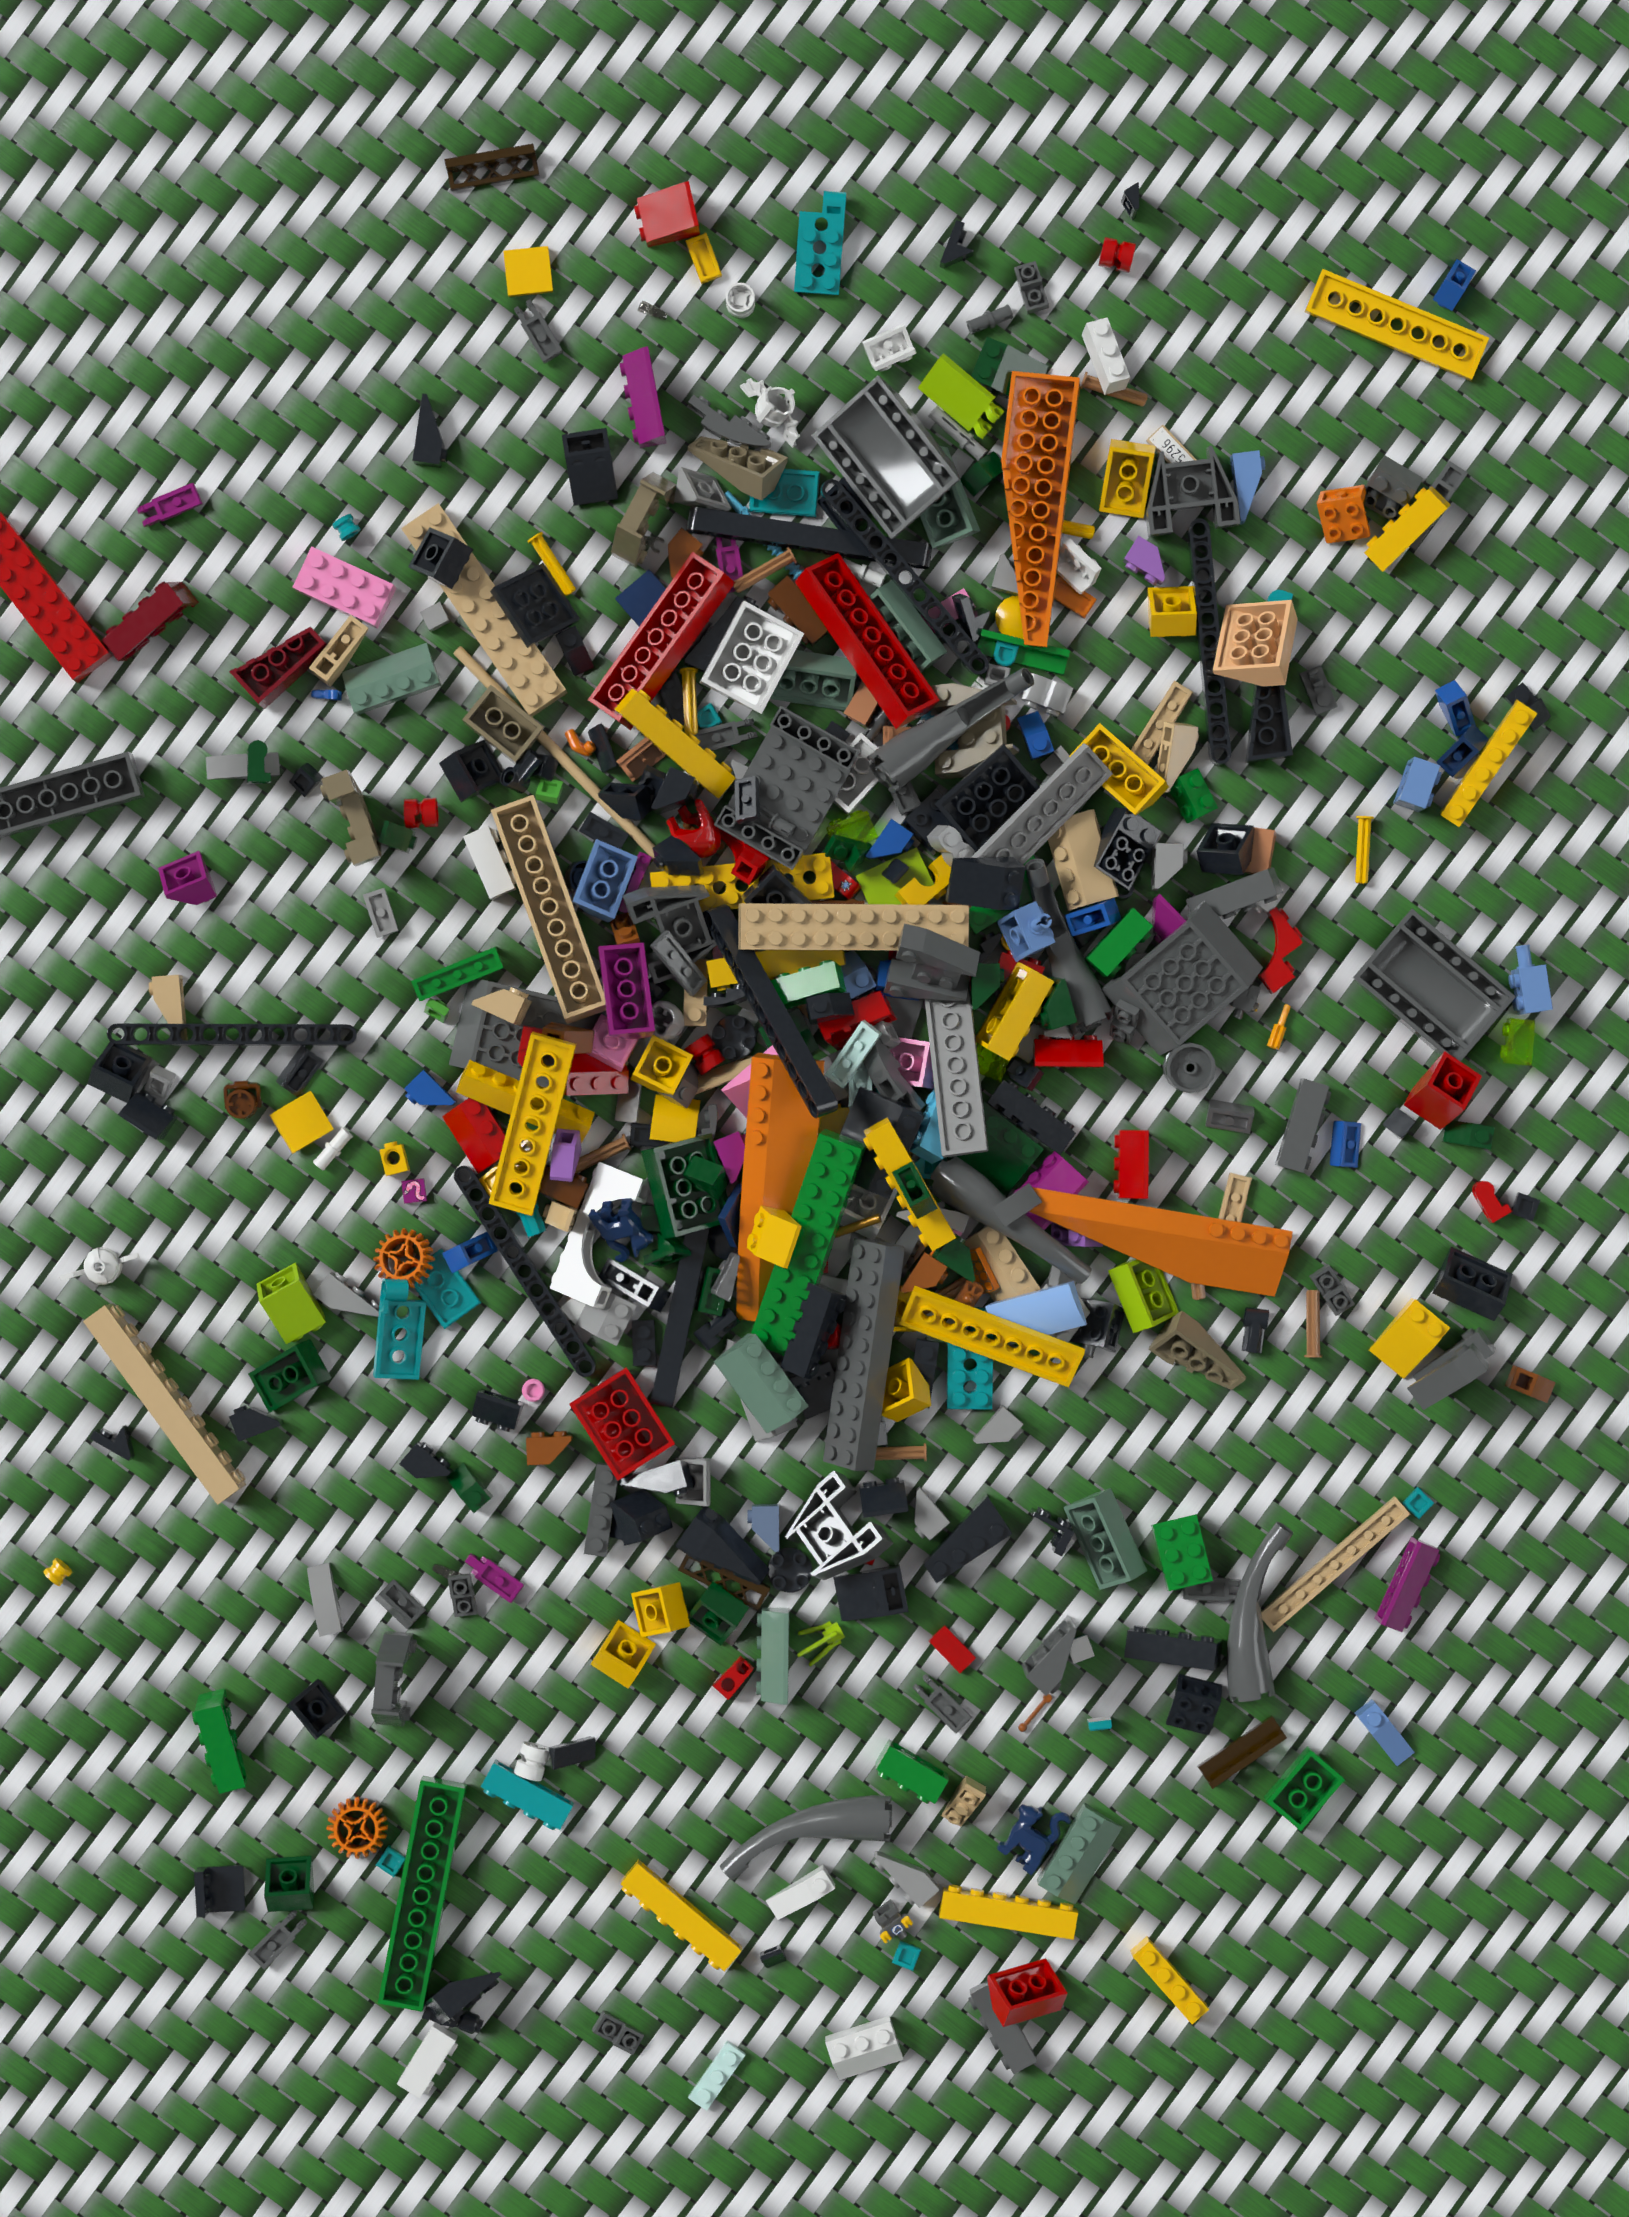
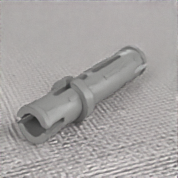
M938 406L928 415L929 418L960 444L959 447L961 449H966L977 461L982 459L988 452L987 449L973 438V434H968Z

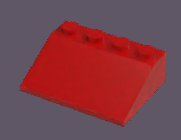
M627 1367L569 1404L617 1481L675 1444Z

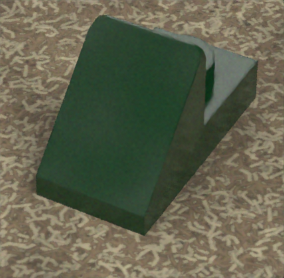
M833 834L823 853H825V857L844 861L848 871L852 872L862 864L872 844Z
M657 1233L658 1248L652 1250V1253L643 1256L644 1265L662 1268L691 1256V1251L676 1237L663 1239L662 1234Z

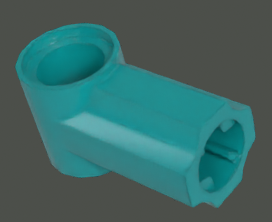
M538 1201L532 1216L516 1212L521 1218L528 1238L546 1231L542 1216L538 1210Z

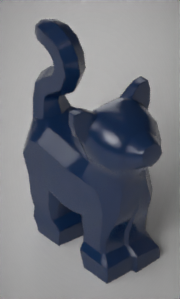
M632 1198L621 1200L622 1209L618 1210V1214H614L612 1211V1201H603L600 1212L591 1209L588 1215L593 1226L600 1232L608 1246L621 1253L615 1256V1260L618 1262L627 1260L630 1253L623 1243L615 1240L631 1238L635 1257H638L640 1250L647 1248L654 1241V1235L643 1228L640 1218L632 1210Z
M1022 1804L1018 1809L1020 1814L1019 1820L1012 1826L1008 1839L1001 1841L997 1845V1850L1007 1855L1016 1846L1022 1847L1025 1852L1018 1854L1015 1861L1024 1865L1023 1870L1032 1875L1040 1866L1044 1855L1050 1847L1058 1841L1061 1835L1059 1822L1064 1821L1070 1824L1072 1820L1066 1813H1056L1051 1817L1049 1824L1051 1835L1046 1836L1031 1827L1042 1817V1807L1036 1808L1032 1805Z

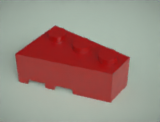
M881 991L871 992L865 997L853 1001L852 1005L855 1015L818 1023L825 1041L839 1051L843 1049L861 1021L865 1020L874 1026L881 1021L891 1023L897 1020L887 997Z

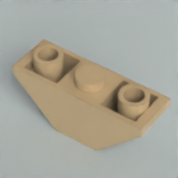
M965 1776L941 1816L950 1823L961 1827L985 1798L986 1786Z

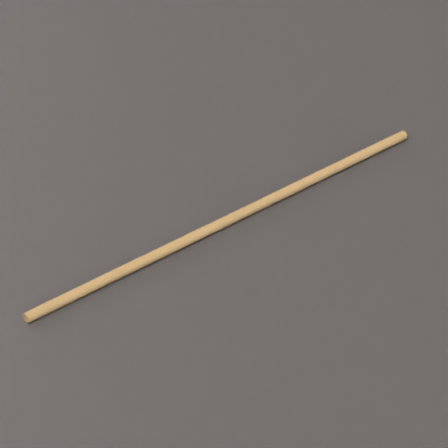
M462 646L453 653L487 689L492 685L521 708ZM542 730L536 740L558 760L567 772L653 859L654 853L652 848L655 845L630 819L621 818L598 797V792L601 789ZM806 1005L797 1006L809 1020Z

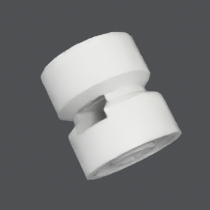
M735 283L726 292V307L732 316L745 318L754 311L755 294L753 289L745 283Z
M523 1741L519 1753L522 1758L517 1760L514 1774L529 1780L541 1781L545 1770L543 1764L547 1763L550 1754L549 1748L537 1743Z

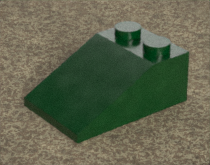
M986 337L971 377L989 392L1009 399L1012 371L1046 374L1048 365L1005 343Z
M311 1339L296 1344L248 1373L269 1413L331 1379Z

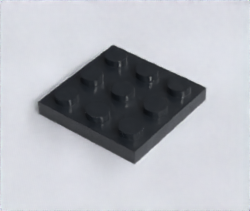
M544 563L493 587L490 591L527 648L580 620Z

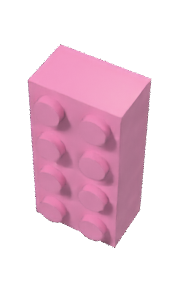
M312 546L292 587L295 591L346 615H352L357 620L377 629L396 590L394 584Z

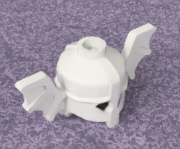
M752 378L748 379L747 383L741 384L740 388L748 397L759 396L755 405L756 420L760 424L762 423L772 428L783 424V438L792 448L796 446V440L800 437L796 429L798 421L791 417L795 407L793 397L795 391L792 388L790 390L782 387L772 388L771 386L766 388L763 380L755 382Z
M99 1247L92 1249L88 1253L84 1261V1269L59 1277L62 1281L86 1274L90 1281L98 1285L113 1283L120 1275L123 1262L140 1257L138 1253L119 1258L114 1251Z

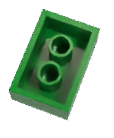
M1134 908L1129 909L1121 917L1122 919L1109 930L1085 957L1086 962L1102 977L1114 976L1122 967L1119 963L1123 959H1129L1137 951L1135 946L1138 942L1144 943L1152 934L1150 929L1153 925Z
M1197 1514L1151 1525L1167 1591L1213 1581Z
M890 1739L875 1762L876 1770L880 1777L887 1781L890 1779L895 1780L899 1788L908 1793L912 1790L917 1794V1798L926 1804H929V1802L935 1804L949 1781L948 1774Z
M1307 1746L1266 1793L1264 1799L1297 1829L1302 1831L1345 1779Z

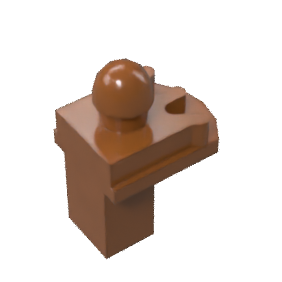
M966 1280L955 1301L974 1307L984 1290L978 1282L974 1281L972 1283Z

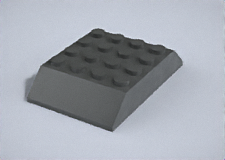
M879 375L812 435L891 539L897 537L961 480L953 462L904 399Z
M1413 909L1406 914L1353 976V979L1369 996L1436 1053L1441 1055L1446 1051L1460 1062L1515 998L1511 992Z

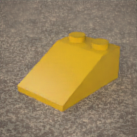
M1111 439L1099 508L1100 512L1144 518L1156 446Z
M1411 1298L1370 1347L1369 1351L1404 1379L1438 1344L1450 1327L1416 1299Z

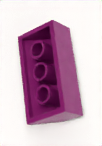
M648 346L623 355V363H619L622 377L626 376L628 385H623L626 399L630 398L632 407H628L630 421L635 420L636 429H632L634 443L639 442L640 448L666 444Z
M644 943L599 946L609 1036L624 1039L651 1037L655 1032Z
M1054 1151L1045 1158L1043 1164L1035 1172L1030 1174L1028 1180L1021 1188L1029 1183L1034 1188L1078 1195L1089 1181ZM1031 1212L1025 1214L1043 1230L1052 1222Z
M1411 1536L1374 1619L1381 1625L1403 1632L1404 1628L1407 1629L1412 1620L1410 1614L1413 1607L1417 1608L1422 1596L1419 1594L1422 1587H1426L1430 1581L1431 1575H1429L1431 1567H1435L1439 1561L1440 1554H1438V1548Z

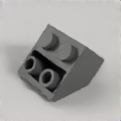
M1384 455L1365 485L1366 496L1363 502L1364 506L1389 521L1392 519L1395 522L1400 517L1398 512L1410 502L1423 478Z

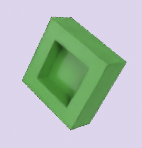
M540 779L535 794L536 800L558 804L563 789V781Z
M430 998L425 1005L424 1013L444 1023L450 1009L441 1000Z

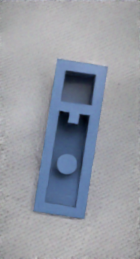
M1259 450L1234 453L1230 457L1234 493L1238 500L1240 524H1243L1246 520L1262 475V470H1265L1264 456H1260Z
M1372 1699L1355 1712V1715L1396 1766L1415 1753Z

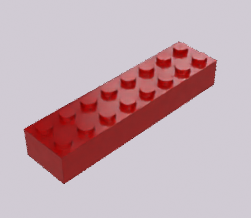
M0 511V587L71 679L78 683L111 658L113 654L4 513Z
M692 552L591 694L588 701L631 731L634 726L614 709L631 689L637 692L640 690L644 691L651 698L649 700L651 703L735 582L723 571Z
M837 553L806 568L795 581L796 585L895 729L927 714L940 701L840 554Z

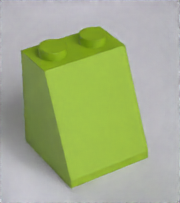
M296 1262L256 1284L259 1302L286 1344L300 1340L304 1334L316 1331L326 1323L324 1312L315 1296L312 1295L313 1292Z

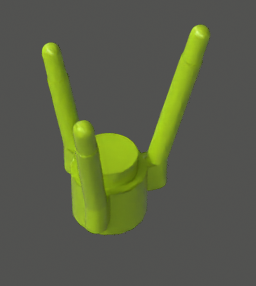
M828 1621L823 1625L798 1631V1635H804L825 1629L822 1632L824 1638L799 1652L797 1657L809 1653L826 1642L830 1644L809 1662L808 1665L811 1667L835 1646L841 1644L840 1640L844 1639L845 1636L837 1622L831 1624Z

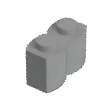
M1031 673L1034 678V685L1024 691L1021 699L1025 702L1024 705L1035 710L1038 707L1046 709L1045 713L1054 717H1058L1059 714L1064 715L1073 688Z
M937 825L927 836L930 845L936 851L941 852L944 861L950 867L952 866L953 858H971L975 854L972 847L964 843L960 833L951 826Z

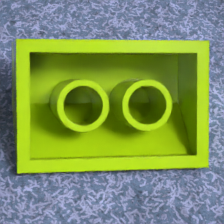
M1135 1258L1108 1270L1133 1333L1154 1327L1179 1313L1162 1270Z

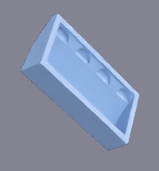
M1074 1281L996 1301L985 1306L987 1313L1046 1335L1087 1325ZM1008 1342V1345L1016 1344L1015 1342Z

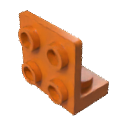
M1365 485L1320 492L1317 507L1326 543L1370 537L1371 533L1363 503L1366 496Z

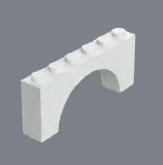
M599 1162L593 1171V1178L585 1194L581 1209L577 1212L574 1227L568 1235V1242L560 1256L558 1268L552 1276L550 1289L592 1307L604 1310L612 1288L600 1280L593 1265L592 1246L597 1229L593 1226L588 1215L591 1209L600 1212L603 1201H612L613 1209L622 1205L621 1200L624 1198H632L633 1202L645 1204L651 1189L649 1181Z

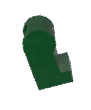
M256 740L248 746L247 784L271 783V773H265L264 759L267 756L268 748L263 741Z

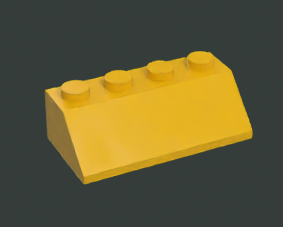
M1100 723L1071 753L1072 755L1083 743L1088 745L1113 773L1101 786L1135 816L1153 805L1169 788L1167 782Z
M1017 962L976 1035V1042L1010 1061L1017 1054L1022 1038L1026 1037L1029 1033L1032 1020L1039 1015L1042 1002L1051 994L1054 981Z

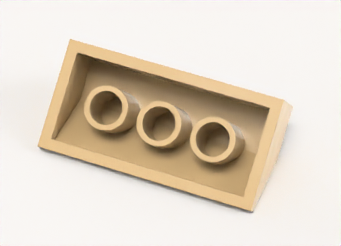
M1094 809L1073 814L1048 839L1068 911L1119 896L1115 881L1094 867L1102 837Z
M511 987L509 991L502 989L475 999L471 1005L521 1026L532 1001L527 999L528 994Z
M986 1226L966 1239L964 1245L969 1247L970 1250L978 1247L981 1248L998 1282L999 1288L988 1292L994 1302L1041 1290L1005 1235Z

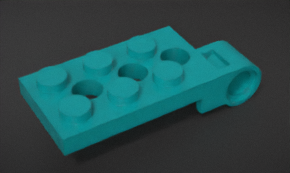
M824 191L822 213L800 211L794 292L839 295L846 192ZM819 218H824L828 222V227L824 231H818L815 228V222ZM817 241H822L826 244V251L823 254H817L813 250V246ZM816 264H821L825 269L821 277H815L811 272L812 267Z
M384 1278L382 1280L373 1370L374 1378L419 1380L426 1301L407 1300L409 1286L406 1279ZM401 1306H407L408 1312L404 1317L397 1316V1309ZM399 1328H404L406 1331L402 1339L395 1338V1331ZM402 1350L404 1353L403 1358L400 1361H393L392 1356L394 1352Z
M974 1307L987 1312L986 1307ZM970 1326V1330L968 1331L974 1332L976 1331V1329ZM993 1334L986 1335L989 1339L993 1340ZM948 1343L947 1409H992L993 1359ZM969 1358L977 1362L976 1367L972 1370L964 1367L965 1360ZM974 1381L976 1389L968 1392L963 1388L964 1383Z

